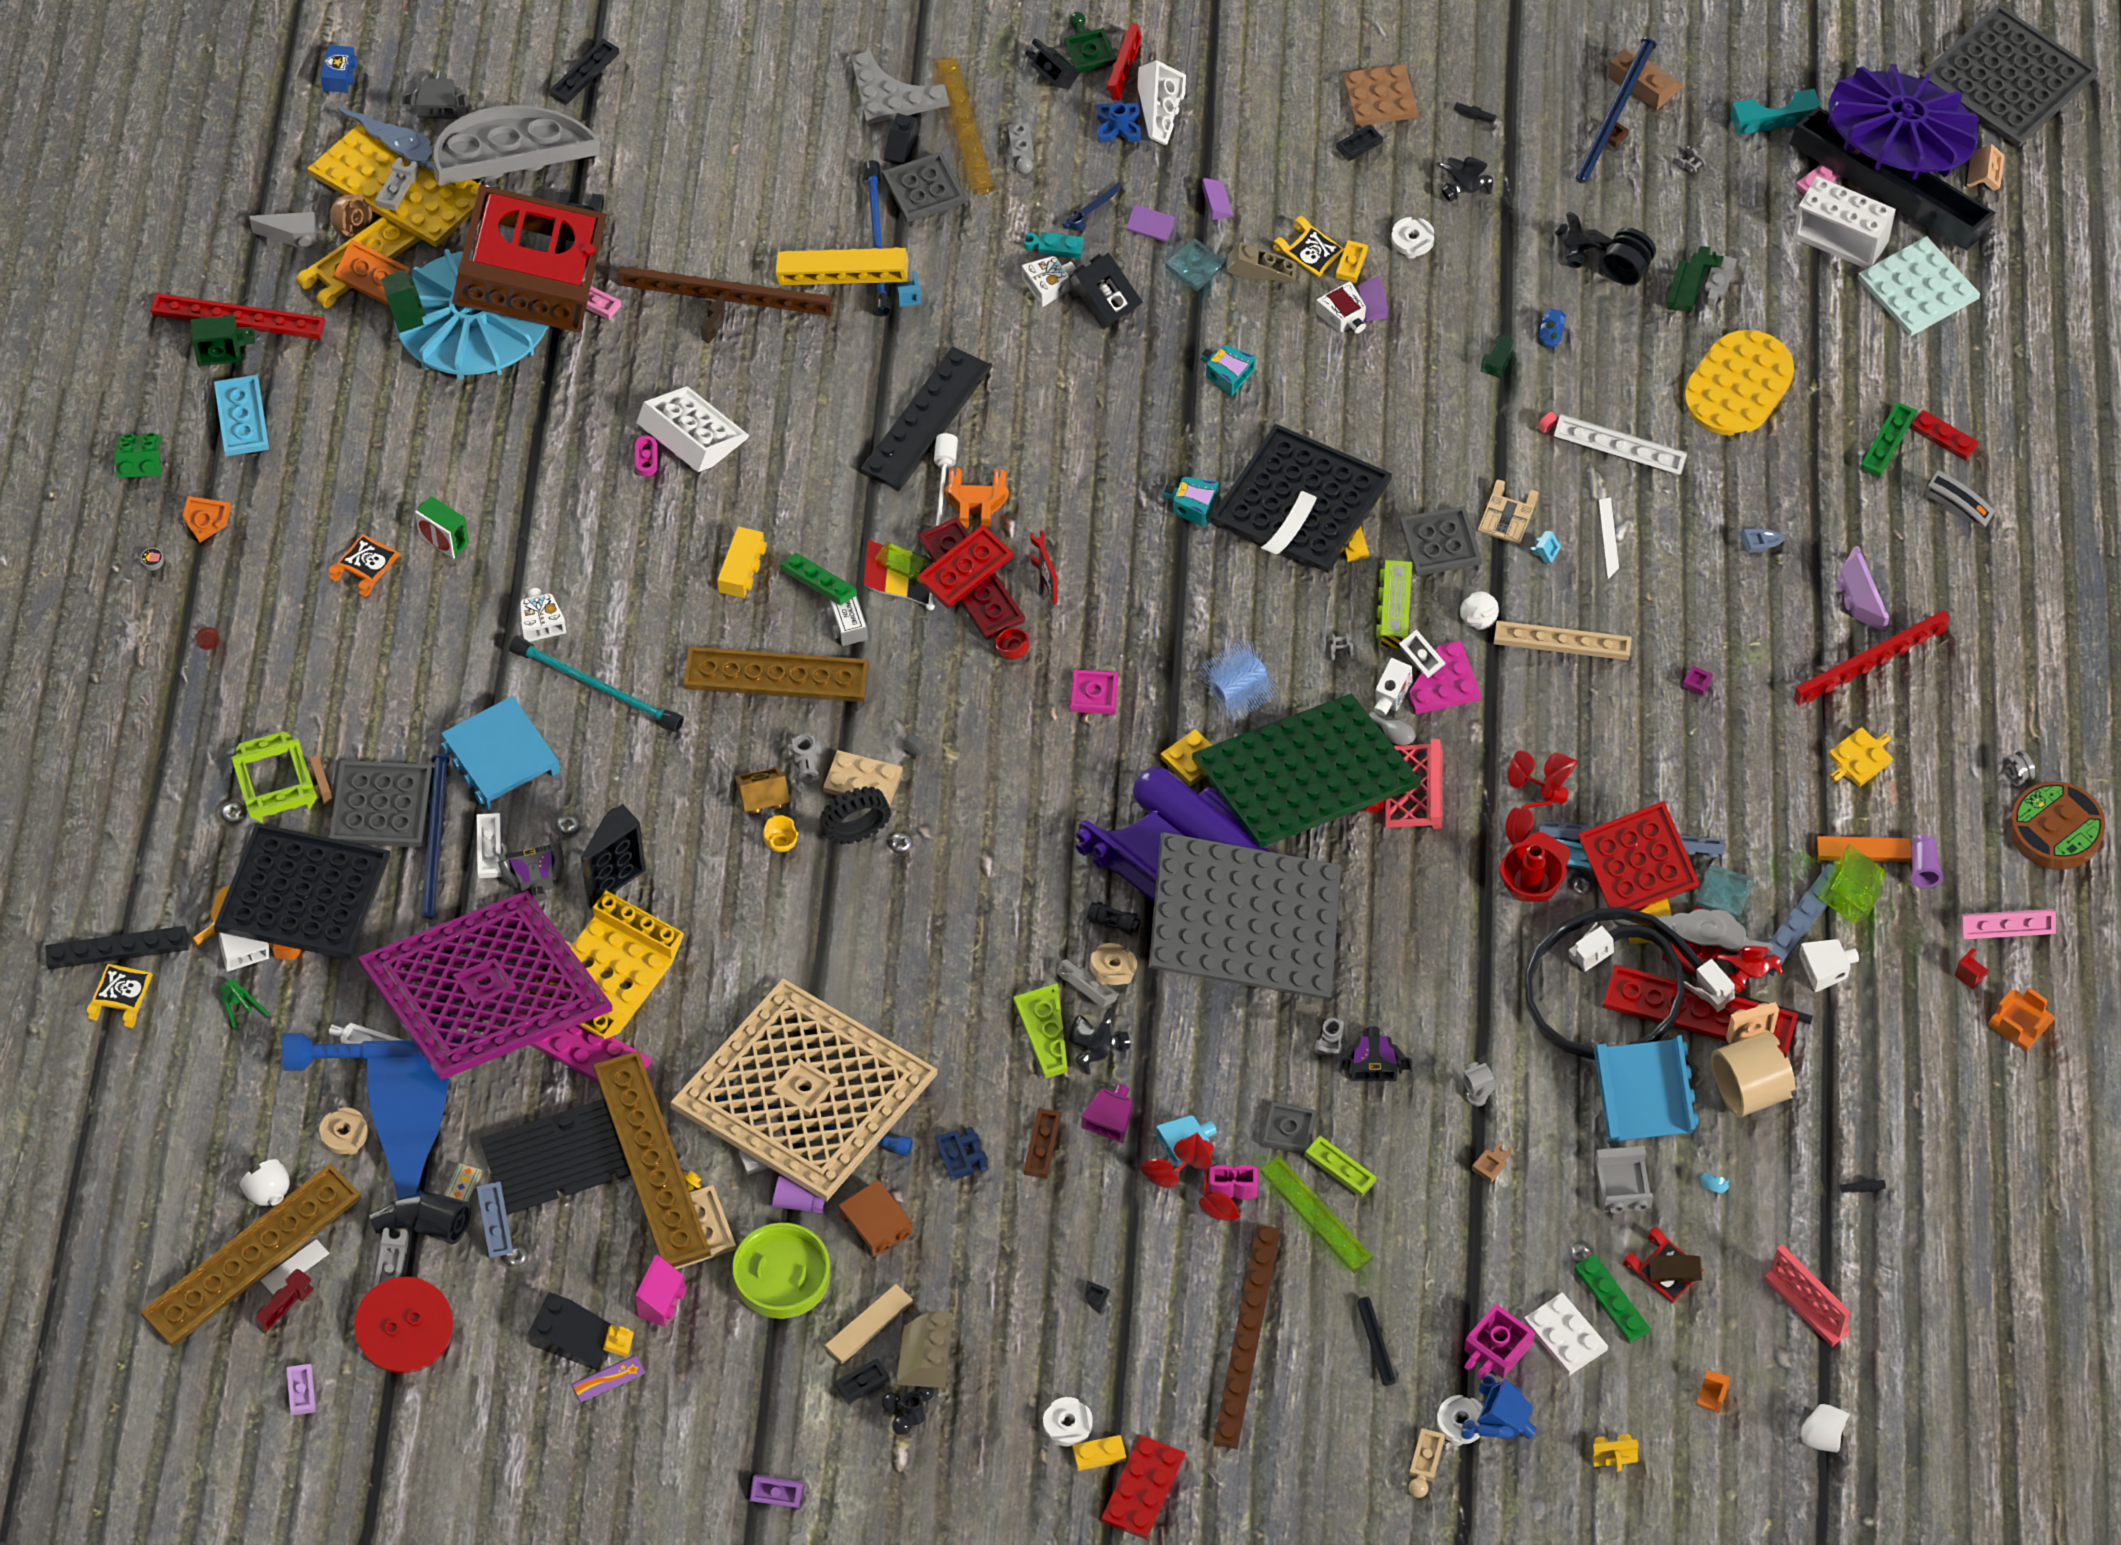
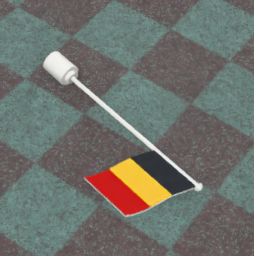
M948 433L939 434L936 437L934 463L942 468L936 526L941 524L946 469L956 464L958 438ZM868 539L864 586L879 593L910 599L925 605L928 610L935 608V605H933L934 596L917 581V576L934 563L932 559L912 551L884 546Z

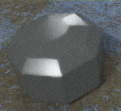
M908 734L903 740V747L908 753L919 756L925 750V743L915 734Z

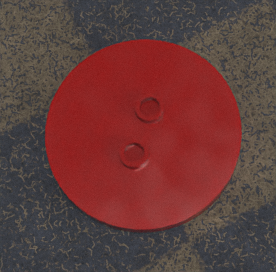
M396 1277L378 1284L365 1295L356 1312L355 1335L361 1351L374 1365L393 1373H412L430 1366L445 1352L453 1333V1316L447 1299L434 1285L419 1278Z

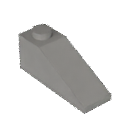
M314 212L250 216L252 233L295 247L317 245V223Z

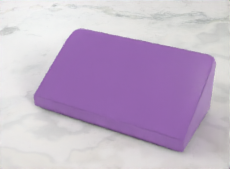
M1203 178L1202 189L1212 220L1233 217L1223 182Z
M1135 205L1126 230L1167 242L1174 228V217Z
M1376 276L1358 285L1360 298L1366 307L1365 320L1387 319L1388 307L1380 276Z
M755 1474L752 1480L750 1501L799 1508L804 1481Z

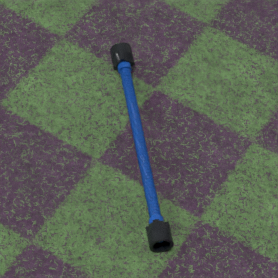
M869 160L863 164L864 179L869 185L874 248L882 249L877 189L878 181L881 180L880 164L875 160ZM885 282L877 283V293L873 297L874 313L879 317H886L892 312L891 299L887 296Z

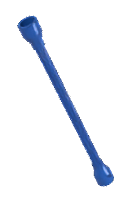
M736 1094L731 1095L732 1100L744 1099ZM727 1095L714 1097L715 1102L728 1101ZM763 1105L751 1106V1110H764ZM768 1105V1110L778 1109L777 1107ZM799 1114L787 1116V1119L791 1121L800 1120ZM835 1124L823 1125L825 1130H836ZM840 1124L841 1129L850 1128L849 1126H848V1127H847L846 1125H845V1126H844V1125L841 1126V1124ZM885 1135L878 1144L889 1148L898 1155L908 1157L912 1149L913 1139L905 1136Z

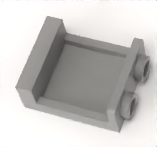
M1645 1146L1597 1150L1595 1165L1603 1212L1620 1213L1624 1210L1644 1211L1647 1208H1651L1653 1194L1650 1193L1646 1172Z

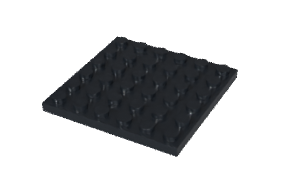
M1275 423L1211 516V523L1265 545L1282 526L1301 491L1317 497L1309 515L1291 542L1280 553L1329 574L1391 481L1392 473Z
M255 823L215 921L214 932L351 960L390 859V851Z

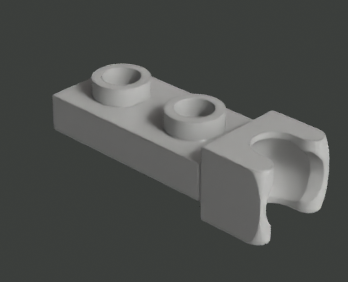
M402 158L396 159L392 166V172L375 199L376 207L393 211L397 210L410 185L414 184L419 175L416 161L411 162L407 167L401 166Z
M383 1229L374 1287L386 1280L402 1276L409 1241L407 1230L403 1229L399 1238L392 1239L389 1235V1229Z

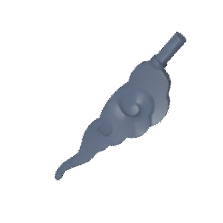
M342 105L338 106V110L343 115L360 122L368 134L376 139H380L393 152L404 156L410 164L416 161L418 166L427 168L434 173V163L431 161V144L425 135L416 133L406 127H397L393 124L376 121L367 115L349 111Z

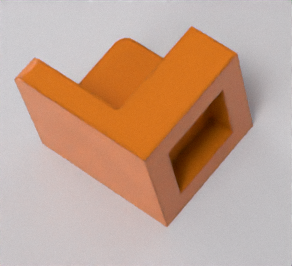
M1707 1370L1697 1405L1720 1413L1731 1377Z

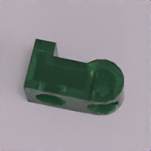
M1503 334L1495 338L1494 349L1491 355L1484 354L1482 358L1480 372L1501 379L1513 352L1514 341L1510 336Z

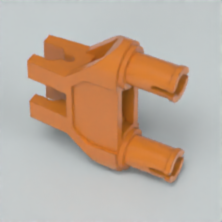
M954 468L948 471V485L944 488V494L949 503L960 513V522L965 528H969V514L981 515V526L984 525L987 529H990L991 515L1006 502L1009 496V490L1006 487L1007 472L1001 469L1000 477L998 476L999 469L993 471L992 486L961 485L962 470L956 468V476H954Z

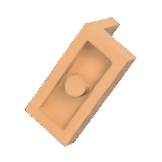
M1993 144L1980 148L1972 154L1967 179L1968 187L1984 182L1993 191L2000 189L2004 155Z

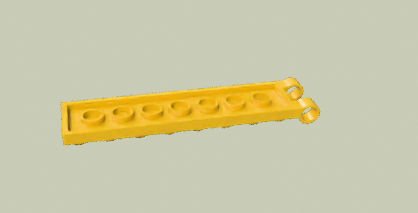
M384 217L351 238L391 259L396 258L422 240ZM351 239L308 269L301 271L296 278V282L305 290L310 289L318 278L328 286V288L321 290L317 295V301L324 308L333 306L339 296L351 289V287L332 278Z

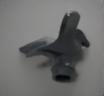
M1449 157L1448 162L1454 167L1437 162L1436 166L1446 170L1454 180L1452 184L1446 183L1441 188L1442 194L1449 202L1457 200L1460 191L1474 193L1484 186L1488 194H1492L1493 178L1488 174L1479 176L1487 168V163L1473 157H1467L1464 161Z
M1567 212L1568 222L1564 221L1555 231V235L1563 234V245L1570 250L1566 256L1567 266L1581 268L1584 266L1586 259L1583 254L1584 250L1596 248L1605 251V247L1598 243L1610 245L1612 239L1596 229L1586 230L1582 233L1579 217L1572 212Z
M1112 1008L1107 1009L1098 1027H1093L1081 1015H1078L1072 1024L1069 1041L1087 1048V1051L1081 1053L1076 1058V1063L1086 1074L1091 1073L1089 1063L1105 1059L1111 1049L1116 1048L1118 1052H1123L1130 1048V1039L1126 1031H1117L1113 1036L1111 1035L1110 1023L1116 1011Z

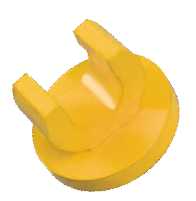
M691 1170L689 1173L683 1171L689 1192L695 1191L696 1188L701 1189L703 1186L700 1182L701 1177Z

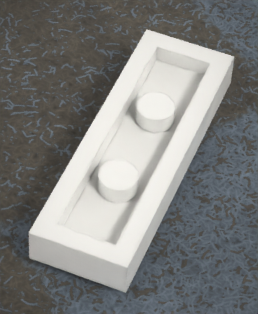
M500 813L477 814L478 878L502 877L498 865L499 858L492 853V848L495 846L496 852L501 854Z

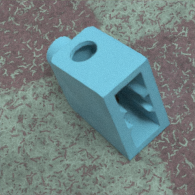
M1190 1115L1156 1127V1138L1175 1168L1182 1161L1174 1153V1145L1179 1140L1188 1138L1197 1132L1203 1140L1209 1142L1208 1138L1217 1134L1216 1127L1212 1121L1199 1125L1195 1117ZM1187 1163V1165L1180 1172L1189 1167L1191 1164Z

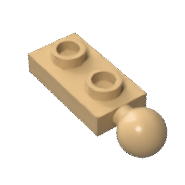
M1421 1428L1409 1476L1415 1477L1409 1484V1492L1413 1497H1424L1428 1492L1426 1480L1434 1481L1446 1434Z

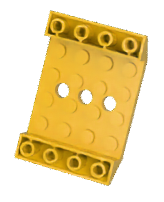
M605 891L593 906L594 918L570 947L581 963L584 961H592L594 963L591 967L586 968V970L612 1003L611 1012L579 1024V1026L602 1039H607L622 1031L672 965L684 933L616 895ZM605 971H610L613 973V975L607 979L602 978L600 976ZM537 979L535 982L542 984L543 980ZM549 982L548 985L558 987L559 983ZM624 982L632 984L629 989H622L620 985ZM528 990L527 992L528 994L537 995L535 991ZM544 993L543 995L544 997H553L551 994ZM560 996L559 998L560 1000H569L568 997Z

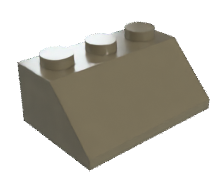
M928 1311L904 1325L897 1385L946 1388L952 1340L953 1313Z

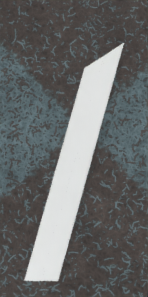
M1611 497L1599 500L1608 579L1619 569Z

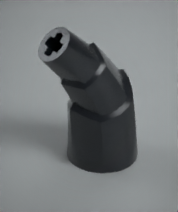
M420 1190L415 1195L390 1202L388 1206L370 1213L369 1216L376 1234L383 1232L384 1228L389 1230L393 1228H413L414 1231L454 1245L461 1239L468 1227L471 1217V1204L460 1199Z

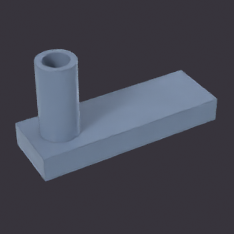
M501 1182L477 1186L489 1258L512 1254L513 1248Z

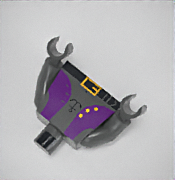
M552 832L550 833L549 840L553 843L552 849L551 845L509 853L507 854L508 858H506L507 847L504 843H501L503 847L502 854H498L495 846H493L492 853L499 858L498 865L503 879L513 888H519L521 893L528 890L530 894L532 893L535 901L546 899L545 890L554 888V881L559 878L564 867L563 848L560 847V843L563 841V834L561 832L558 842L552 840Z

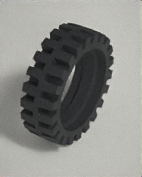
M865 786L861 790L858 787L854 788L853 792L848 790L845 792V795L842 796L840 794L836 796L837 800L832 799L829 802L830 805L824 807V810L821 812L822 816H820L824 830L831 841H834L836 844L839 842L840 844H846V842L853 844L855 840L860 842L864 837L868 839L871 837V833L876 834L879 832L878 829H883L885 827L884 823L889 822L891 810L880 789H875V787L868 789ZM872 808L864 816L856 820L840 823L845 817L856 811Z

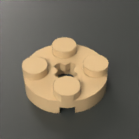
M1102 944L1091 955L1089 962L1090 970L1096 976V981L1099 984H1129L1137 968V960L1130 950L1129 953L1122 950L1123 946L1119 944ZM1110 962H1113L1114 965H1118V966H1112V965H1110L1109 963H1110Z
M339 1108L337 1112L328 1113L322 1119L319 1127L323 1146L337 1154L353 1155L357 1153L368 1137V1128L363 1115L352 1108ZM344 1127H348L349 1133L345 1135H340V1132H338V1130H343Z

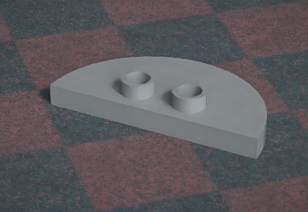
M523 105L490 107L469 113L457 119L440 134L434 148V175L440 186L481 177L496 179L503 176L504 173L523 169L537 171L542 169L544 165L599 155L600 140L589 128L579 121L553 110Z

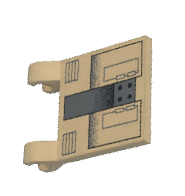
M1496 480L1478 532L1520 545L1533 510L1538 502L1539 492L1530 490L1527 502L1522 503L1503 497L1505 481Z

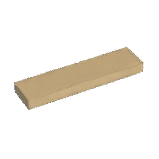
M895 1284L825 1344V1349L839 1363L843 1364L913 1304V1299Z

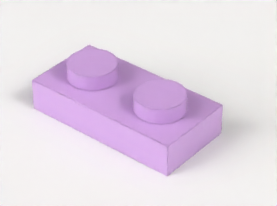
M305 1364L287 1367L291 1415L316 1412L312 1365Z

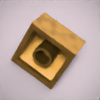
M780 767L735 776L741 804L745 812L749 811L750 814L763 811L762 808L771 807L772 809L782 808L785 806V803L790 802L786 778Z

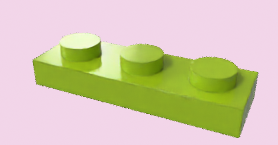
M1319 1136L1305 1151V1157L1361 1198L1376 1182L1377 1177L1322 1136Z

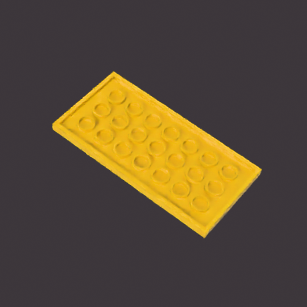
M361 123L355 126L307 168L310 176L344 195L365 197L366 203L370 205L373 212L435 247L440 245L472 216L480 185L471 179L439 186L433 172L418 166L419 175L414 184L410 185L396 211L376 207L375 199L392 172V166L396 159L402 158L401 166L403 167L409 166L410 163L404 156L386 147L380 139H376L368 134Z

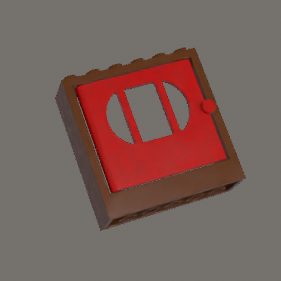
M479 185L458 270L452 304L581 333L607 214ZM481 220L472 260L469 261L478 222ZM498 224L515 228L512 243H508L501 236ZM526 230L552 236L548 252L518 246L521 231ZM558 238L575 242L569 250L555 254ZM587 256H590V257H589L588 266H587L586 275H585L584 284H583V287H582V286H581V283H582V278H583V274H584V270H585V265H586V261H587Z

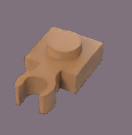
M1499 1141L1496 1144L1493 1153L1486 1149L1472 1165V1171L1490 1183L1505 1168L1506 1162L1503 1159H1507L1511 1154V1147L1505 1152L1499 1150L1502 1147L1503 1141Z

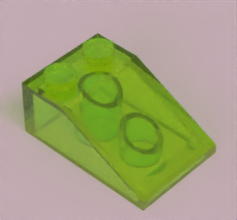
M1848 844L1818 898L1852 923L1857 924L1869 915L1876 903L1886 870L1851 844Z

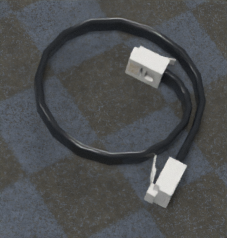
M1626 907L1592 909L1563 922L1535 948L1525 973L1527 1009L1540 1033L1564 1052L1595 1060L1594 1048L1569 1041L1545 1023L1533 1001L1532 980L1541 958L1568 933L1592 922L1624 919L1651 927L1628 925L1620 926L1607 932L1603 926L1598 928V923L1596 922L1585 933L1583 939L1569 949V958L1574 964L1577 963L1584 972L1614 953V942L1623 938L1636 937L1652 941L1660 947L1676 972L1677 994L1669 1015L1649 1035L1627 1045L1657 1042L1674 1026L1685 998L1684 987L1699 996V998L1706 1000L1719 1012L1725 1008V1004L1735 998L1734 983L1712 959L1704 964L1678 933L1657 917ZM1670 942L1697 971V983L1701 989L1683 981L1682 963Z

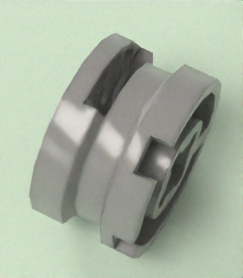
M2019 750L2015 755H2008L2002 760L2004 773L2014 786H2019L2025 780L2030 781L2035 778L2034 764L2025 751Z

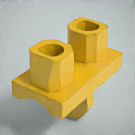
M1630 1434L1620 1435L1617 1437L1616 1442H1608V1438L1605 1436L1596 1437L1595 1444H1593L1594 1467L1614 1465L1616 1472H1622V1464L1638 1462V1440H1632Z

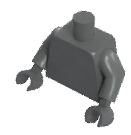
M444 72L435 73L434 79H424L422 86H419L413 93L405 92L402 94V105L408 104L411 107L416 105L418 118L458 119V106L468 107L467 95L463 94L459 87H455L454 80L447 79V74Z

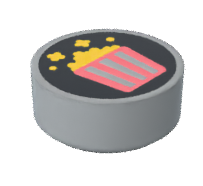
M157 548L144 550L140 557L142 566L150 571L159 569L164 563L163 554Z

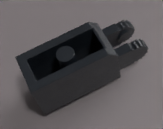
M1034 38L1032 44L1038 49V52L1035 53L1029 49L1025 52V55L1032 60L1030 64L1055 87L1070 89L1080 71L1054 48L1047 47L1043 42Z

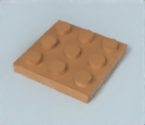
M1405 64L1343 73V80L1356 126L1418 118V109Z

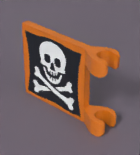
M362 534L345 555L329 568V573L331 574L329 579L337 582L344 570L364 579L358 584V588L361 589L359 594L367 597L374 584L400 556V553Z

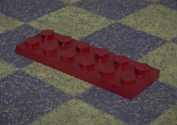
M954 517L919 534L918 540L932 561L936 562L968 537L969 533L958 517ZM993 573L959 600L985 640L1025 622V616L996 573Z

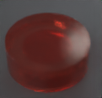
M212 627L202 628L196 634L197 644L204 650L213 649L219 644V634Z

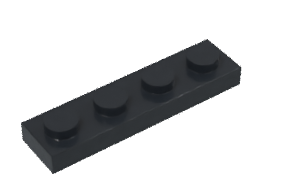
M602 39L549 90V95L566 106L620 54L619 48Z

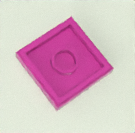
M1073 669L1070 712L1115 715L1119 672Z

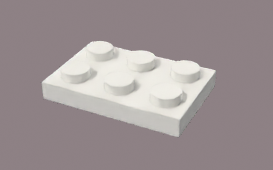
M1563 1292L1524 1318L1526 1326L1535 1331L1536 1338L1568 1376L1608 1350V1345Z

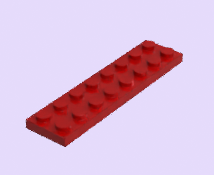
M1615 964L1602 1008L1661 1023L1669 1015L1677 994L1676 981ZM1684 987L1685 998L1673 1027L1727 1041L1726 1036L1731 1014L1741 1009L1749 1010L1755 1008L1761 1003L1735 997L1725 1004V1008L1717 1012L1710 1003L1699 998V996ZM1779 1008L1773 1034L1780 1041V1045H1777V1047L1782 1051L1784 1057H1787L1798 1013Z

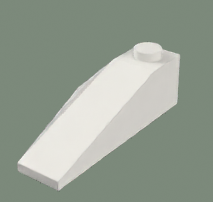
M1157 60L1138 68L1137 87L1149 138L1166 145L1174 126V116L1179 112V102L1183 100L1185 95L1186 75Z

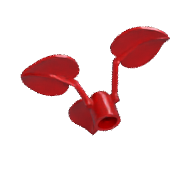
M1517 751L1513 755L1507 773L1509 784L1514 788H1521L1529 780L1542 787L1541 796L1545 801L1525 804L1521 809L1514 807L1510 811L1506 819L1505 830L1508 840L1512 845L1525 840L1532 829L1534 817L1528 808L1544 805L1551 806L1552 802L1562 805L1567 801L1569 792L1562 784L1571 774L1578 762L1577 760L1559 752L1551 754L1544 766V774L1546 776L1544 781L1546 783H1543L1530 776L1535 768V761L1530 753Z
M1198 1132L1188 1138L1179 1140L1174 1145V1153L1182 1161L1177 1168L1173 1169L1168 1161L1162 1159H1151L1140 1166V1170L1150 1181L1163 1188H1172L1178 1184L1179 1178L1176 1174L1187 1163H1190L1195 1168L1205 1169L1202 1192L1204 1197L1199 1200L1201 1209L1210 1217L1218 1220L1230 1221L1240 1218L1241 1214L1229 1196L1217 1191L1210 1193L1207 1191L1209 1168L1212 1163L1211 1155L1214 1147L1210 1142L1203 1140Z

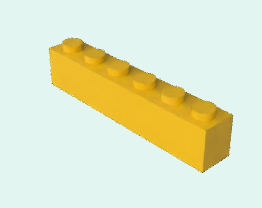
M898 247L886 249L781 251L777 255L776 276L779 285L907 282L909 259L906 248Z

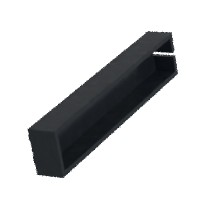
M1819 106L1808 114V117H1805L1796 124L1790 145L1966 251L1989 231L1996 212L1933 174L1919 172L1917 179L1913 180L1910 179L1908 170L1882 164L1878 171L1874 169L1877 163L1876 160L1861 152L1859 154L1847 152L1844 149L1846 140L1836 129H1831L1828 125L1829 112Z

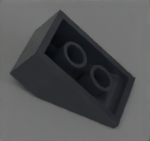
M549 1292L528 1335L531 1346L597 1371L607 1352L603 1350L608 1327L612 1324L574 1301Z

